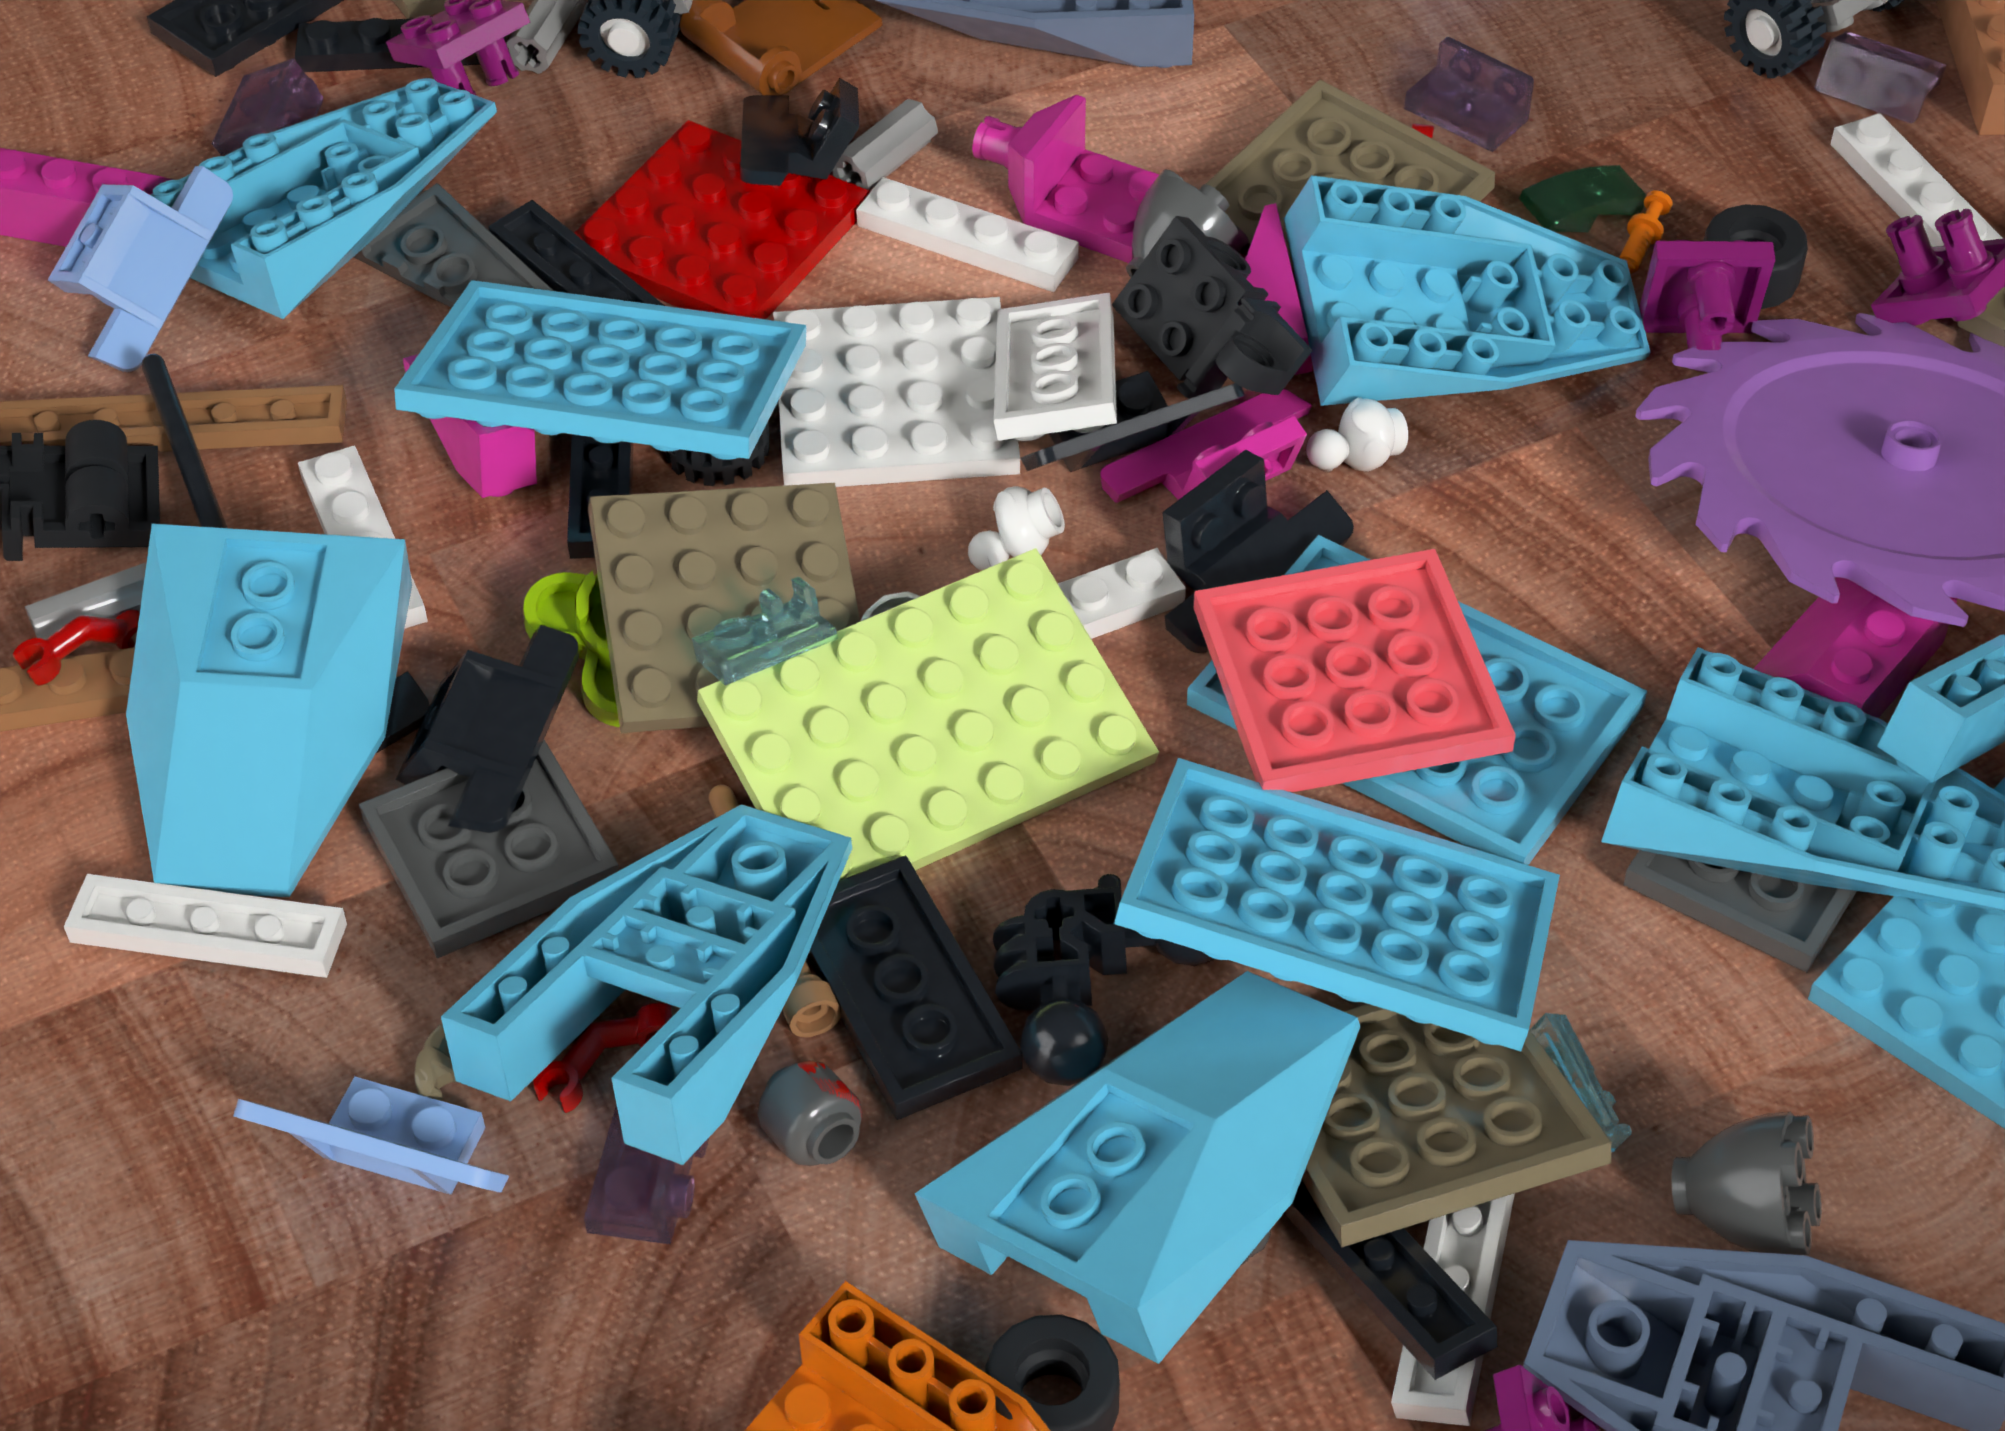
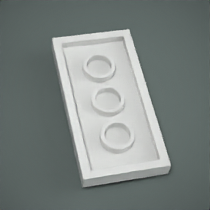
M1110 293L997 310L994 425L998 441L1007 439L1032 441L1048 433L1068 430L1087 433L1096 431L1104 425L1117 423L1114 313Z

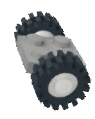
M588 0L578 25V34H582L579 42L582 48L590 47L587 56L592 62L598 58L603 59L601 68L609 72L613 65L619 68L617 76L626 78L629 70H633L635 78H643L646 70L653 75L659 71L661 65L665 66L680 29L678 27L680 16L690 11L693 0Z
M1729 0L1727 5L1730 9L1725 11L1724 20L1732 24L1724 29L1726 37L1734 36L1736 42L1730 45L1732 51L1735 53L1741 50L1744 54L1740 62L1745 67L1754 63V73L1761 76L1766 72L1767 78H1776L1779 75L1782 77L1815 57L1819 53L1818 49L1824 46L1826 39L1820 36L1823 33L1838 31L1850 26L1854 22L1853 16L1860 11L1873 9V11L1881 12L1884 9L1889 10L1904 0Z

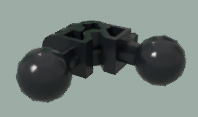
M1106 874L1100 877L1098 886L1094 889L1068 891L1051 889L1042 891L1029 900L1025 906L1024 915L1005 920L998 925L993 933L992 942L997 951L994 958V970L999 977L996 982L995 993L998 1000L1007 1007L1017 1010H1034L1026 1019L1020 1048L1031 1072L1049 1084L1063 1086L1076 1084L1097 1071L1102 1066L1109 1038L1098 1013L1089 1007L1092 1006L1090 967L1102 975L1127 974L1126 948L1156 946L1160 954L1176 964L1195 967L1214 960V958L1209 957L1202 951L1163 939H1151L1139 934L1135 930L1114 924L1122 894L1121 880L1114 874ZM1053 940H1060L1061 960L1055 961Z

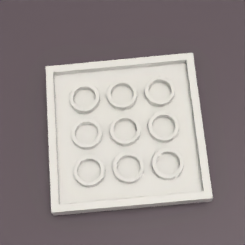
M1000 297L773 312L774 321L806 325V346L779 398L784 485L835 483L836 487L1020 474L1018 440L1007 439L998 441L994 425L997 310L1001 309Z

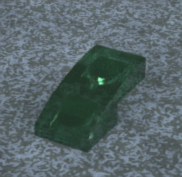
M1602 165L1572 170L1542 180L1523 189L1518 199L1546 229L1554 232H1589L1598 215H1635L1641 213L1647 194L1620 165Z

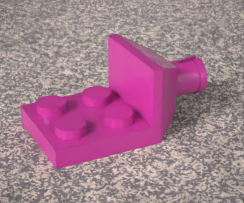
M1074 95L1034 113L1023 127H1015L1003 123L997 118L986 116L984 123L981 122L973 139V156L983 161L988 160L1003 165L1008 169V188L1023 224L1078 241L1079 246L1129 263L1133 259V229L1139 206L1146 192L1159 175L1085 149L1086 98Z

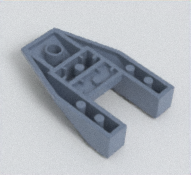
M875 0L982 40L1137 67L1156 66L1168 68L1192 65L1194 34L1193 0Z
M1568 1240L1523 1365L1525 1369L1548 1387H1554L1566 1403L1605 1431H1838L1850 1389L1969 1431H1999L2005 1420V1323L1806 1255Z

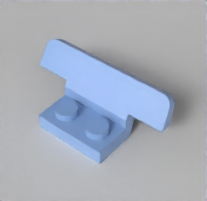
M195 166L172 208L134 185L102 184L48 278L49 282L64 292L90 294L114 308L88 357L122 372H131L141 366L143 358L148 354L231 206L233 191L226 181L203 166Z
M355 1076L329 1123L243 1099H238L233 1114L234 1117L288 1132L323 1158L450 1195L453 1193L458 1182L501 1193L509 1178L508 1175L467 1164L485 1130L482 1112Z

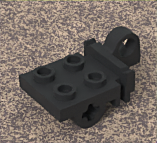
M1175 216L1112 304L1115 310L1178 380L1184 381L1178 384L1176 388L1188 399L1220 389L1228 378L1247 390L1279 395L1313 351L1280 316L1278 311L1281 306L1275 301L1265 300L1269 295L1264 288L1253 287L1246 279L1251 273L1248 262L1226 243L1206 236L1188 217Z
M87 420L76 424L68 431L65 446H44L43 433H34V444H22L21 433H12V446H0V524L2 522L4 559L7 561H23V536H34L35 548L149 547L152 524H160L158 446H127V437L123 430L117 425L104 420Z

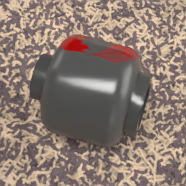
M808 1060L784 1067L771 1076L760 1097L757 1115L761 1128L788 1158L798 1165L816 1166L834 1163L846 1156L854 1147L859 1137L863 1112L859 1098L826 1064Z

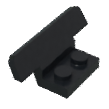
M839 78L831 92L822 90L809 112L808 118L812 121L799 114H789V95H752L744 98L740 179L749 184L781 186L788 173L827 180L860 127L858 88Z
M1145 371L1116 381V424L1104 425L1096 431L1087 433L1074 430L1049 433L1055 445L1020 459L1027 471L1063 459L1071 473L1152 445L1180 432L1199 412L1244 397L1245 394L1243 388L1234 383L1168 406L1150 373Z
M1244 450L1162 512L1167 563L1176 575L1194 591L1283 576L1318 535L1343 546L1354 530L1352 519L1328 490L1289 520L1279 511L1267 506L1264 459L1248 450ZM1193 593L1164 616L1166 630L1190 651L1206 653L1209 650L1193 608Z
M540 625L533 633L519 666L468 650L440 682L395 780L407 785L446 768L460 775L469 776L448 826L487 833L503 829L509 822L578 662L579 649L576 638L569 633Z

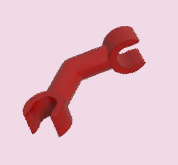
M129 610L123 612L115 619L88 615L78 616L47 639L31 638L22 642L14 650L13 657L22 669L31 666L27 673L37 686L47 684L59 674L61 660L86 641L115 644L119 649L135 647L136 643L131 637L138 630L140 611Z
M652 1003L640 1008L635 1017L590 1024L562 1061L551 1062L534 1078L533 1085L538 1100L542 1101L553 1086L568 1084L559 1096L565 1113L575 1109L583 1098V1088L580 1081L604 1049L639 1044L643 1047L672 1018L671 1005L667 1003Z

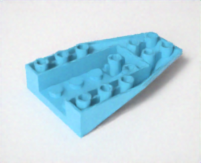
M418 79L410 82L405 87L270 133L251 136L243 142V147L225 156L213 157L203 161L199 166L205 167L230 185L233 191L231 206L190 278L284 319L377 237L497 113L495 102L470 94L466 90H459L444 85L435 79ZM190 174L179 180H169L160 183L153 189V193L150 195L172 208Z
M1311 175L1284 217L1309 347L1313 350L1311 352V359L1321 406L1347 404L1358 397L1380 401L1504 390L1645 360L1651 353L1626 260L1467 196Z
M152 524L126 718L154 883L242 895L287 898L291 896L386 736L412 590L405 539Z
M1699 647L1679 680L1667 717L1649 749L1643 746L1640 748L1622 780L1601 840L1602 843L1805 884L2005 911L2004 795L1960 768L1933 783L1925 778L1912 776L1897 765L1894 757L1877 747L1888 725L1885 721L1864 713L1853 704L1833 701L1801 688L1790 679L1772 677L1740 664L1729 655L1712 653Z
M1246 971L914 1193L939 1248L990 1275L998 1269L1007 1257H1010L1087 1298L1101 1334L1159 1364L1293 1203L1360 1029L1358 1017Z

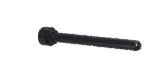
M148 354L143 358L141 367L200 526L227 528L166 363L160 355Z

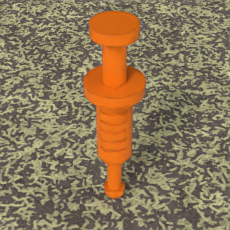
M1653 190L1648 192L1644 199V206L1647 209L1646 213L1633 215L1627 224V231L1630 236L1619 258L1627 261L1630 274L1638 270L1650 244L1660 241L1664 233L1663 225L1658 218L1660 215L1669 213L1673 202L1670 196L1662 191Z

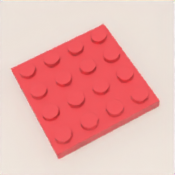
M1435 549L1194 591L1193 608L1254 778L1256 782L1260 783L1263 790H1285L1293 793L1513 752L1516 734Z

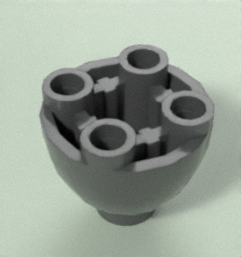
M1165 169L1148 189L1139 206L1133 229V259L1126 266V270L1129 276L1132 277L1175 216L1190 218L1206 236L1226 243L1239 254L1248 245L1249 240L1246 234L1234 225L1225 213L1229 203L1218 190L1207 184H1203L1200 189H1197L1185 182L1175 172Z
M1790 1111L1767 1113L1748 1118L1725 1128L1708 1140L1691 1157H1676L1673 1161L1671 1178L1672 1197L1676 1213L1678 1215H1694L1711 1231L1730 1243L1751 1252L1809 1255L1811 1251V1226H1820L1822 1215L1818 1183H1807L1805 1159H1811L1814 1151L1813 1126L1810 1116H1794Z

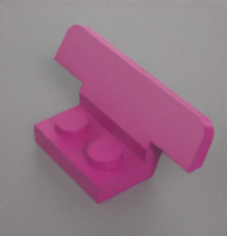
M1285 389L1279 395L1262 393L1106 465L1100 472L1102 489L1115 503H1118L1162 483L1179 500L1244 450H1248L1264 459L1265 481L1292 468L1307 436V433L1297 419L1307 415L1312 405Z

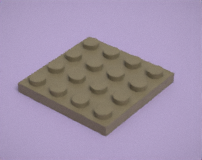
M1320 79L1206 183L1214 187L1226 198L1229 207L1225 213L1234 225L1239 227L1248 237L1249 243L1241 252L1244 256L1248 254L1264 206L1276 203L1295 285H1297L1284 217L1311 175L1461 195L1480 202L1494 189L1495 172Z
M835 483L590 497L588 512L621 733L709 727L710 724L697 702L699 689L860 622Z
M1366 1004L1343 1011L1358 1017L1360 1029L1301 1180L1341 1247H1345L1610 1164L1611 1141L1530 1029L1520 1052L1501 1045L1485 1044L1472 1036L1431 1023H1418L1407 1018L1405 1015Z

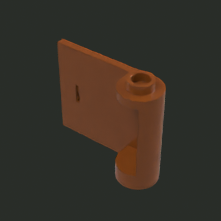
M693 0L690 11L682 14L680 23L681 31L687 39L762 95H783L789 92L793 87L883 26L882 18L857 0H744L734 8L724 0Z

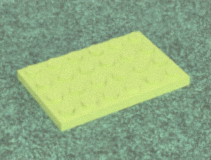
M1036 548L698 690L697 702L756 809L851 837L852 851L839 881L905 855L914 869L918 870L1155 763L1159 753Z

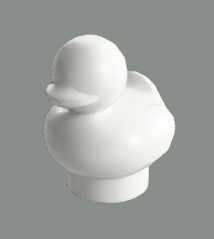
M1358 397L1350 402L1345 409L1338 432L1332 429H1323L1315 432L1307 442L1306 453L1311 464L1325 472H1330L1337 468L1343 461L1354 470L1369 472L1382 466L1389 456L1399 455L1405 450L1408 442L1407 423L1405 417L1398 409L1386 408L1376 400Z
M1014 486L998 493L993 510L999 533L988 530L975 535L968 546V557L972 565L977 569L985 570L1008 560L1009 555L1016 557L1035 548L1042 555L1049 544V539L1062 533L1065 528L1061 508L1052 492L1045 487L1031 492L1026 488Z

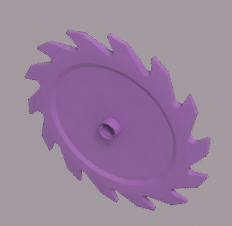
M1863 313L1857 314L1855 323L1868 335L1801 319L1753 321L1751 332L1772 342H1721L1719 350H1698L1692 347L1673 355L1672 360L1675 366L1707 372V374L1655 387L1637 408L1635 417L1639 420L1675 419L1682 422L1650 449L1648 457L1651 485L1656 487L1678 477H1690L1700 482L1702 492L1695 525L1720 552H1727L1733 538L1737 534L1753 535L1763 543L1789 582L1832 604L1838 603L1840 596L1835 577H1841L1853 581L1910 616L1964 627L1969 617L1950 597L2005 611V347L1970 333L1969 343L1973 352H1966L1907 322L1890 323L1876 318L1874 315Z

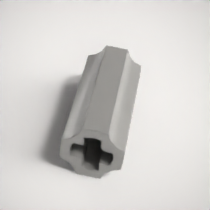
M533 0L526 11L531 23L514 31L506 42L514 65L521 71L529 70L537 74L545 71L578 21L587 1Z
M911 99L905 100L847 146L832 170L834 177L871 190L882 177L886 178L931 142V138L938 134L935 117L928 113L922 102Z
M146 563L25 606L36 637L47 639L74 618L81 615L115 619L123 612L129 610L140 611Z

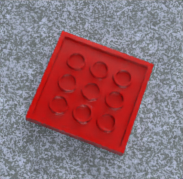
M687 120L574 233L656 299L678 308L767 319L857 222L856 209L868 196L870 190L831 175L826 180L788 173L781 186L743 182L740 179L741 140Z

